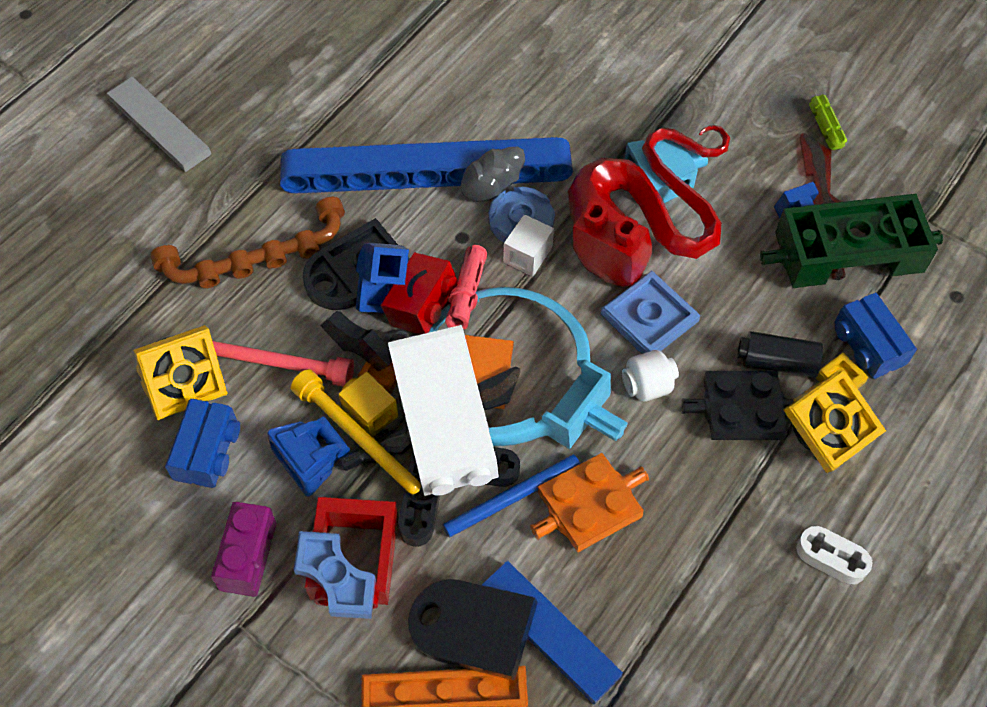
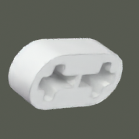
M811 526L802 533L797 541V554L801 560L843 583L858 584L864 580L872 569L871 556L864 548L826 528ZM814 539L821 542V549L818 553L810 550L812 547L811 542ZM850 557L857 560V569L854 572L847 569V561Z

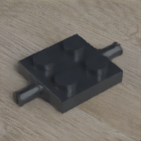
M705 371L703 379L705 387L704 399L682 398V414L704 413L710 426L711 440H785L788 429L786 413L783 409L794 402L793 399H786L780 389L778 371Z

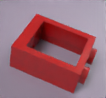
M318 497L313 532L327 533L328 526L383 530L373 609L377 608L378 604L388 605L398 522L396 502ZM306 577L305 589L309 599L314 600L318 605L328 606V596L324 589L316 581Z

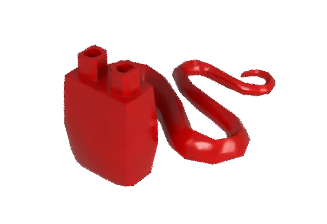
M711 125L703 128L699 133L701 136L707 131L719 132L723 141L722 145L716 148H706L677 130L664 127L649 133L642 147V151L652 171L700 216L705 228L703 235L696 238L682 235L677 230L660 194L642 168L629 159L600 158L585 165L578 171L568 190L570 217L574 223L573 249L586 270L605 282L630 287L640 279L652 255L649 229L638 224V221L625 216L610 198L611 192L620 189L632 195L641 208L655 239L671 254L697 259L720 245L722 223L711 204L672 172L662 162L654 148L657 142L666 139L701 157H718L728 151L730 137L723 127Z

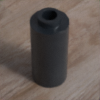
M749 331L747 338H740L737 358H742L743 366L816 378L821 367L823 344L821 342Z

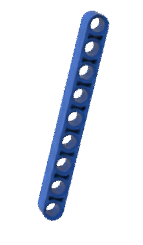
M558 137L290 149L281 155L280 186L289 193L461 186L463 174L472 162L478 160L491 149H504L507 147H520L525 153V163L520 171L519 179L513 184L564 181L572 175L573 168L570 144L566 139Z

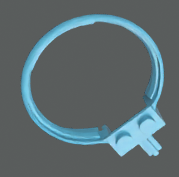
M497 287L477 291V302L481 298L490 296H519L536 301L552 310L561 318L571 332L576 345L577 365L581 367L582 373L551 413L545 411L539 422L536 423L534 417L511 425L489 428L493 446L517 445L539 437L549 436L568 449H571L588 425L614 441L620 439L628 423L602 408V405L611 395V374L590 362L589 341L579 321L559 303L530 290ZM450 304L442 309L440 319L436 324L432 325L429 332L437 331L445 322Z

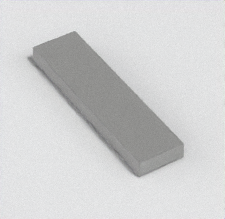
M134 77L129 78L107 92L109 100L185 172L211 155L209 147Z

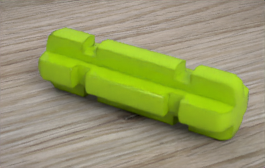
M823 94L812 97L809 106L812 113L816 115L815 119L823 136L827 138L825 140L829 148L833 151L844 148L847 138L844 131L840 129L842 127L832 107H830L827 97Z

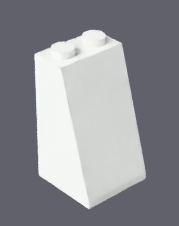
M462 325L388 342L424 496L430 494L445 495L453 491L454 488L466 485L481 486L489 483L494 478H499L497 459Z

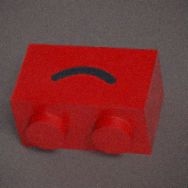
M416 252L412 254L407 263L405 285L394 284L381 304L392 327L421 335L428 333L432 325L438 322L442 309L447 303L452 289L456 287L458 282L450 261Z

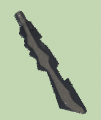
M518 367L510 368L477 384L484 411L510 403L520 375ZM407 421L391 431L387 428L373 436L391 455H402L412 446ZM360 446L355 451L340 458L345 471L364 463H377Z

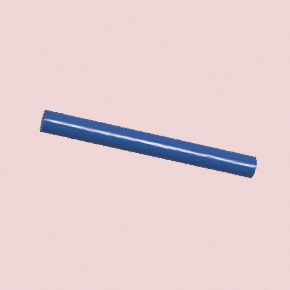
M573 454L442 524L447 536L450 538L536 492L539 485L579 465L578 458Z

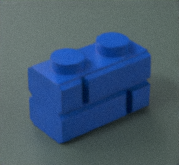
M876 292L863 297L859 301L856 300L844 305L834 322L835 331L839 339L843 342H848L854 351L857 365L862 370H867L873 379L883 376L889 371L906 366L917 350Z
M190 399L188 401L165 465L171 479L178 482L195 483L199 486L214 488L218 477L225 476L229 465V455L226 454L230 442L235 443L240 433V422L237 421L232 407L213 402L210 404L207 401Z

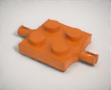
M600 453L538 486V494L547 506L549 516L535 524H531V531L535 538L539 540L557 529L569 539L578 553L643 517L644 510L632 495L631 489L648 481V474L640 466L638 469L622 476L612 467L605 455Z

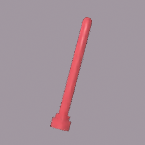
M212 341L216 355L219 357L300 372L311 369L317 375L326 376V380L332 381V384L344 387L353 378L354 360L349 358L337 357L336 360L330 359L329 362Z

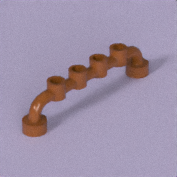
M334 196L324 198L315 206L319 220L327 223L324 229L316 232L310 230L301 231L294 238L282 242L271 240L264 243L261 248L249 252L237 250L232 252L228 258L215 262L203 260L198 262L194 268L188 270H179L177 268L181 264L178 249L173 245H163L155 248L150 253L154 269L163 272L171 281L180 284L198 281L201 288H212L220 283L219 275L232 271L235 278H245L254 272L253 264L265 261L268 268H278L287 262L285 255L297 251L301 258H310L319 251L318 245L333 239L338 233L341 224L340 219L344 216L345 210L340 198Z

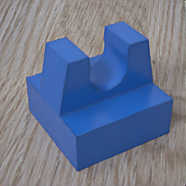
M814 182L785 191L774 206L779 218L784 208L814 205L813 201L819 194V191Z

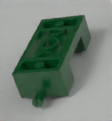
M917 194L784 208L775 231L779 249L761 251L760 261H762V265L782 263L787 270L792 288L826 285L833 269L887 263L892 277L925 273L938 251L936 244L941 245L943 242V234H941L940 230H930ZM857 228L865 233L866 237H857L851 233L850 229Z

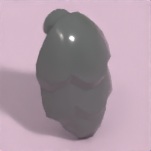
M507 147L504 149H491L484 153L478 160L472 162L463 174L461 181V192L463 195L474 202L487 201L498 196L506 187L519 179L520 171L525 163L524 150L520 147Z

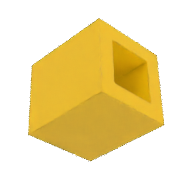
M365 372L359 378H353L348 381L339 393L342 409L372 437L398 417L396 399L368 372Z

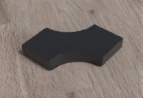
M336 311L320 325L343 351H350L359 355L378 372L392 363L389 347L374 330L359 327L341 311Z

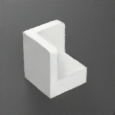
M524 215L504 242L503 263L533 277L552 249L554 228Z

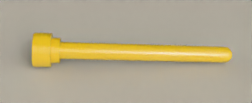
M311 369L304 370L294 378L291 384V391L300 400L308 401L309 403L314 402L408 493L416 494L420 491V482L324 392L323 381Z

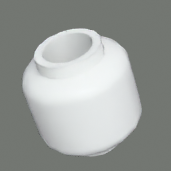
M652 350L629 358L626 368L622 370V379L626 391L631 397L636 396L638 400L643 402L670 394L674 389V379L679 377L678 368L673 358L667 359L659 350Z

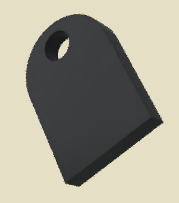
M376 218L317 251L306 262L303 270V282L307 295L315 304L329 310H345L356 306L359 273L356 272V267L362 246L365 243L398 245ZM322 281H328L333 284L331 288L325 291H319L314 288L316 284Z
M456 579L442 580L425 588L413 602L408 618L409 632L416 646L426 656L435 661L515 681L538 602L535 597ZM431 607L440 608V617L434 624H422V615L427 609Z

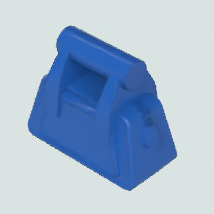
M321 417L316 421H310L305 424L303 422H295L268 430L272 452L307 497L313 495L330 476L334 464L339 458L347 455L350 451V448L326 417ZM321 436L328 444L325 447H322L317 441Z

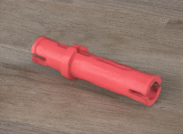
M472 245V249L469 246L465 251L457 285L452 289L449 296L451 306L445 319L448 328L462 325L464 330L467 329L471 311L477 305L478 296L476 292L487 258L486 249L480 245Z

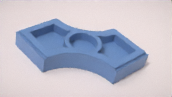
M299 531L294 563L295 574L311 578L324 589L328 596L330 616L371 619L376 583L375 575L358 570L346 560L341 552V538L339 534Z

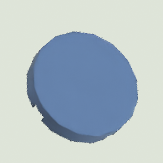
M515 187L514 191L507 193L505 190L491 202L488 212L490 229L497 239L505 242L524 215L553 227L555 221L554 207L551 206L548 197L536 189Z

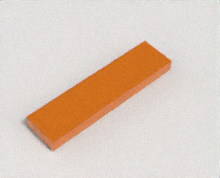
M519 666L515 681L470 669L361 675L362 707H528L526 666Z

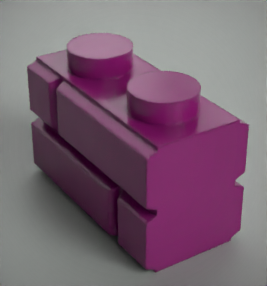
M232 502L211 575L219 591L251 597L258 596L271 547L270 540L273 539L277 525L271 508Z

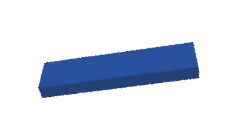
M508 560L482 584L483 586L535 597L538 604L527 639L593 705L622 677L623 672Z

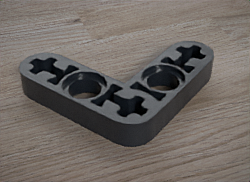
M494 447L497 466L499 467L501 462L505 461L508 462L509 469L506 470V474H500L498 470L499 478H494L485 485L510 486L518 480L520 475V459L512 450ZM412 451L409 472L421 484L414 451ZM406 490L404 491L399 516V533L407 545L413 547L427 544L432 538L440 495L432 494L426 500H419L413 494L408 493ZM416 509L422 511L421 522L424 528H420L418 534H411L409 526L414 524Z

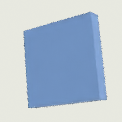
M650 271L601 309V315L641 354L652 350L662 351L698 323L701 316L653 271Z

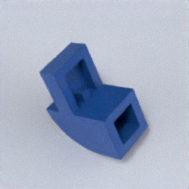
M365 243L362 246L356 267V272L359 273L356 309L359 312L384 313L381 304L394 284L405 285L409 249L402 245Z

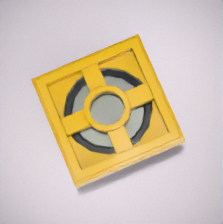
M205 325L133 350L138 364L136 370L142 380L140 381L149 398L157 420L186 410L190 399L208 402L228 394L210 331Z
M843 368L830 375L824 381L805 390L804 394L794 398V402L783 409L793 424L798 441L806 449L812 451L826 473L834 471L886 431Z

